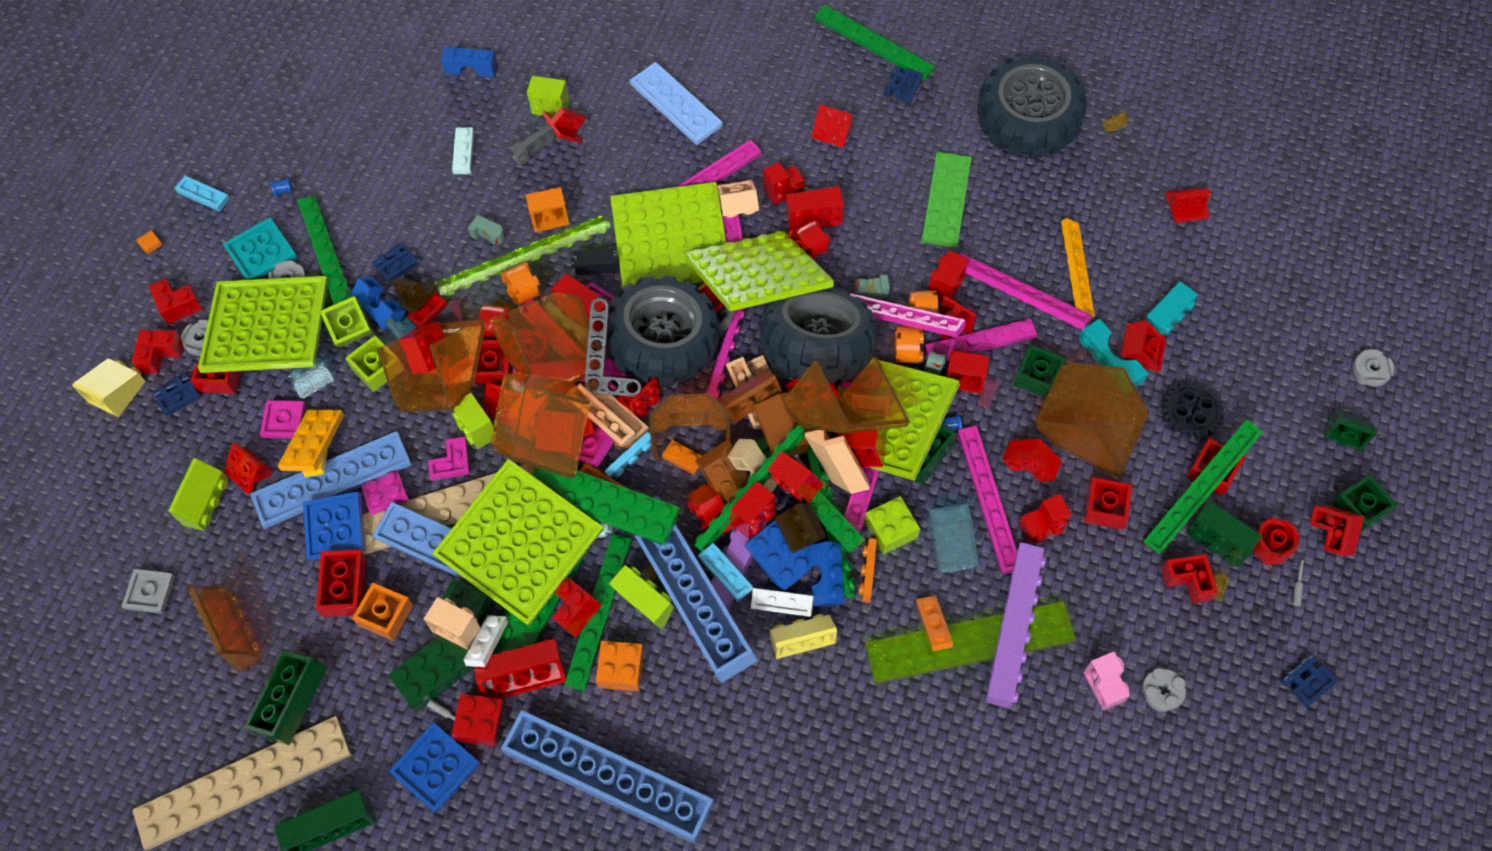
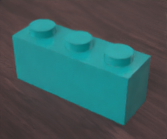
M1179 282L1146 316L1145 320L1162 335H1169L1175 327L1174 324L1176 322L1180 323L1186 315L1184 313L1187 310L1191 311L1197 304L1195 300L1198 294L1182 282Z

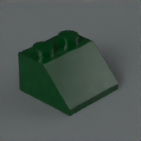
M1335 410L1328 420L1323 438L1362 451L1376 436L1377 429L1374 423L1364 418H1357L1346 412Z

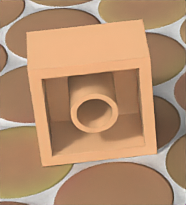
M752 180L717 185L723 216L735 217L737 214L744 213L748 215L759 211L756 188Z
M437 597L424 617L425 622L433 633L468 650L481 629L477 623L478 620L473 616L474 613L465 607L462 609L456 607V604L447 598L442 600Z

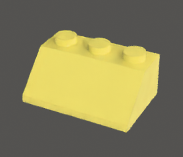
M819 614L810 620L799 619L791 625L785 626L780 624L770 630V638L776 659L836 644L837 629L830 615L824 616V614Z

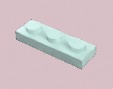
M473 127L456 128L453 174H471L474 140Z

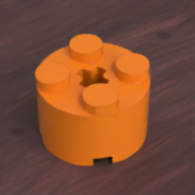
M526 262L501 273L503 284L506 283L508 287L506 289L508 295L518 306L540 295L537 287L540 285L535 275H531L529 265Z
M936 290L913 291V293H910L908 306L938 313Z
M896 325L895 363L923 362L922 345H920L924 342L923 329Z

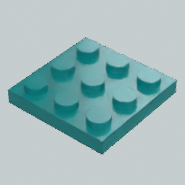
M271 218L223 243V246L246 280L261 279L268 275L270 271L272 272L275 269L274 266L278 263L292 261L297 258L295 252Z

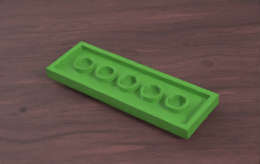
M937 152L922 243L957 248L972 157Z

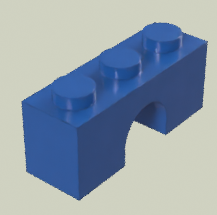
M444 47L441 62L445 73L461 75L463 67L467 66L475 69L478 76H495L497 61L494 51Z
M373 277L358 278L351 296L359 299L362 308L381 328H397L406 310L395 299L381 300L380 295L383 287Z
M822 542L810 545V566H819L822 572L820 582L812 586L813 606L830 607L844 604L840 543Z

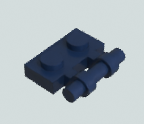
M896 67L895 71H892L890 75V81L885 86L884 95L889 97L891 93L896 92L895 98L911 103L921 83L923 73L907 69L905 73H902V69Z
M403 243L398 246L394 245L390 248V251L384 255L380 254L372 262L373 266L378 269L388 284L395 277L399 278L419 265L417 259L406 249Z
M187 373L182 376L178 375L173 378V381L166 385L158 386V389L152 392L154 397L158 398L156 401L166 417L201 398L194 385L189 381L190 378Z
M1312 655L1306 659H1301L1298 662V666L1293 670L1287 671L1285 677L1281 680V683L1286 687L1291 683L1297 686L1292 693L1306 708L1338 682V679L1324 665L1318 669L1313 666L1316 659ZM1303 672H1307L1310 675L1306 680L1300 677Z

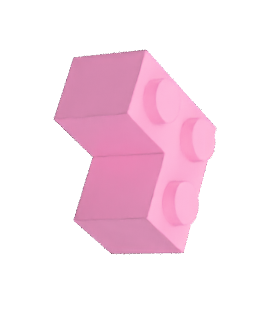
M1115 652L1091 661L1083 672L1102 710L1125 702L1130 696L1128 685L1126 682H1122L1120 678L1124 672L1123 661L1120 657L1116 656Z

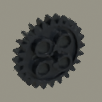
M1187 381L1186 385L1180 382L1178 387L1173 385L1171 390L1168 389L1166 395H1164L1163 402L1160 405L1163 409L1160 414L1166 415L1163 418V422L1169 421L1167 428L1173 427L1172 433L1179 431L1180 437L1186 434L1188 440H1190L1191 436L1198 440L1200 435L1203 439H1206L1208 435L1212 436L1215 431L1217 432L1224 421L1222 419L1225 416V413H1223L1225 406H1220L1223 400L1216 399L1218 393L1212 394V388L1206 390L1205 384L1199 387L1197 381L1194 385H1191L1190 381ZM1196 397H1198L1199 402L1193 412L1189 424H1187L1186 419L1190 414Z

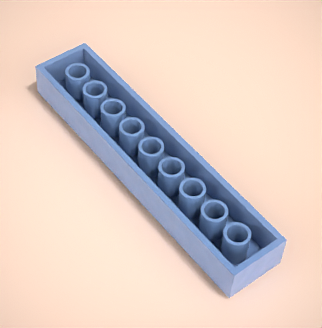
M674 524L665 546L635 535L720 682H725L756 663L758 660L677 526Z
M522 710L501 747L505 755L695 845L714 806L712 798Z

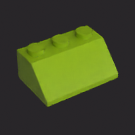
M193 458L168 511L183 526L205 531L207 525L212 520L215 508L220 503L222 492L228 486L229 479L222 471Z
M625 565L609 584L662 630L674 609V606L670 603L672 599L664 592L659 594L655 590L657 586L649 579L646 581L641 579L640 576L642 574L636 568L632 567L629 569Z

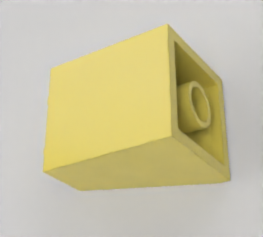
M108 358L75 381L72 386L88 403L119 417L146 381L141 377L142 373L136 368L132 367L129 369L123 362L119 360L115 362Z

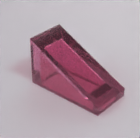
M459 298L448 306L459 323L465 326L462 302Z
M990 380L986 381L977 404L978 406L989 409L998 383Z

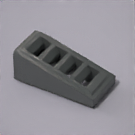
M725 308L718 313L720 336L725 334L735 311L730 312Z

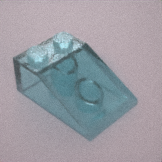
M968 504L928 510L926 519L939 574L978 568L979 563L973 523Z

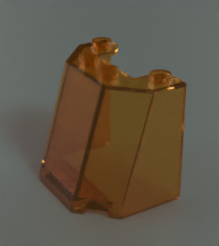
M710 394L669 395L650 412V437L655 461L659 460V432H664L669 426L711 425L715 430H726V438L731 442L730 411Z

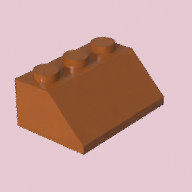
M766 369L765 371L758 372L749 381L742 382L736 389L724 393L719 401L735 424L754 412V405L782 393V390L775 375L769 369Z
M795 392L780 393L753 406L772 455L774 454L775 447L786 440V435L792 428L795 429L800 425L805 429V433L811 432ZM806 437L789 456L806 453L807 449L811 448Z
M729 439L695 460L708 485L720 495L724 506L735 499L736 492L741 487L744 488L747 485L746 481L749 478L746 470H736L728 458V454L733 448Z

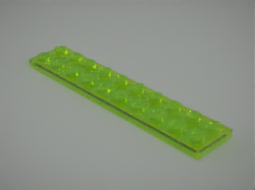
M599 216L435 282L441 295H451L458 288L466 289L471 287L473 282L488 280L490 275L495 273L496 275H501L502 272H505L510 267H515L528 260L531 262L538 260L542 254L547 253V255L557 252V248L562 246L567 248L574 245L573 242L577 240L585 241L591 238L590 235L605 233L607 228L611 227L609 220Z
M1064 601L1032 608L1035 616L1033 624L1028 626L1031 636L1029 643H1025V651L1031 652L1076 641ZM1003 614L947 625L953 641L952 648L932 651L925 630L866 642L865 648L874 684L993 660Z

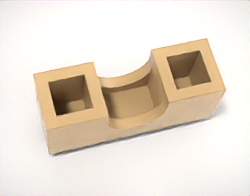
M738 439L728 454V458L736 470L750 471V476L761 469V464L766 459L758 444L752 439ZM770 477L763 486L772 493L777 483Z

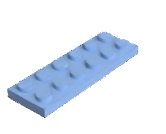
M656 62L630 80V85L696 145L723 126L720 119Z

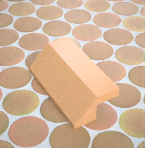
M763 355L748 362H745L744 358L741 357L726 364L736 388L742 382L749 381L755 377L758 372L769 369ZM755 411L748 416L753 428L762 429Z
M595 380L589 383L593 388L599 386ZM579 384L566 396L569 401L621 447L637 442L649 429L648 426L620 404L611 394L591 393Z
M824 428L805 433L807 441L833 484L851 494L870 489V483L844 436L830 439Z

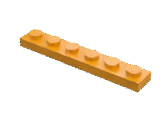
M1065 218L1061 223L1075 308L1092 315L1093 318L1095 313L1079 223Z

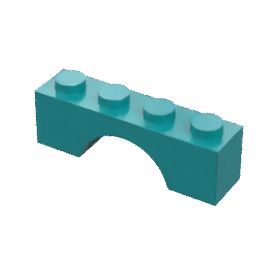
M1098 319L1082 329L1079 336L1080 343L1090 351L1094 360L1104 367L1105 372L1113 377L1118 387L1129 393L1143 384L1149 373L1137 360L1126 361L1112 354L1108 347V340L1112 332Z

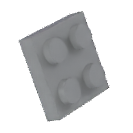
M134 569L121 607L127 610L163 614L175 575L172 573Z

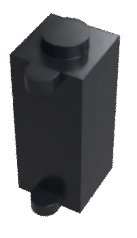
M617 247L574 250L573 257H571V268H575L576 275L618 273L619 257Z

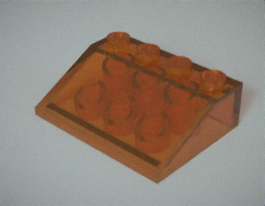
M195 584L186 586L217 654L239 673L260 662L262 658L259 653L262 650L259 644L252 640L251 636L254 633L250 626L245 625L243 621L246 617L241 608L238 609L235 604L238 602L233 592L229 593L224 587Z

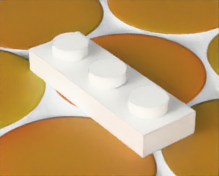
M753 588L751 609L811 617L814 596Z
M487 615L464 658L466 666H486L508 624L506 617Z

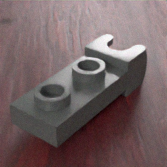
M547 124L530 137H527L523 142L518 141L509 149L514 153L512 155L513 160L520 166L530 160L529 156L555 139L554 130Z

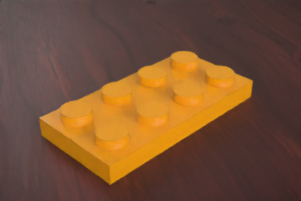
M307 410L278 464L280 470L317 471L344 417L342 410Z

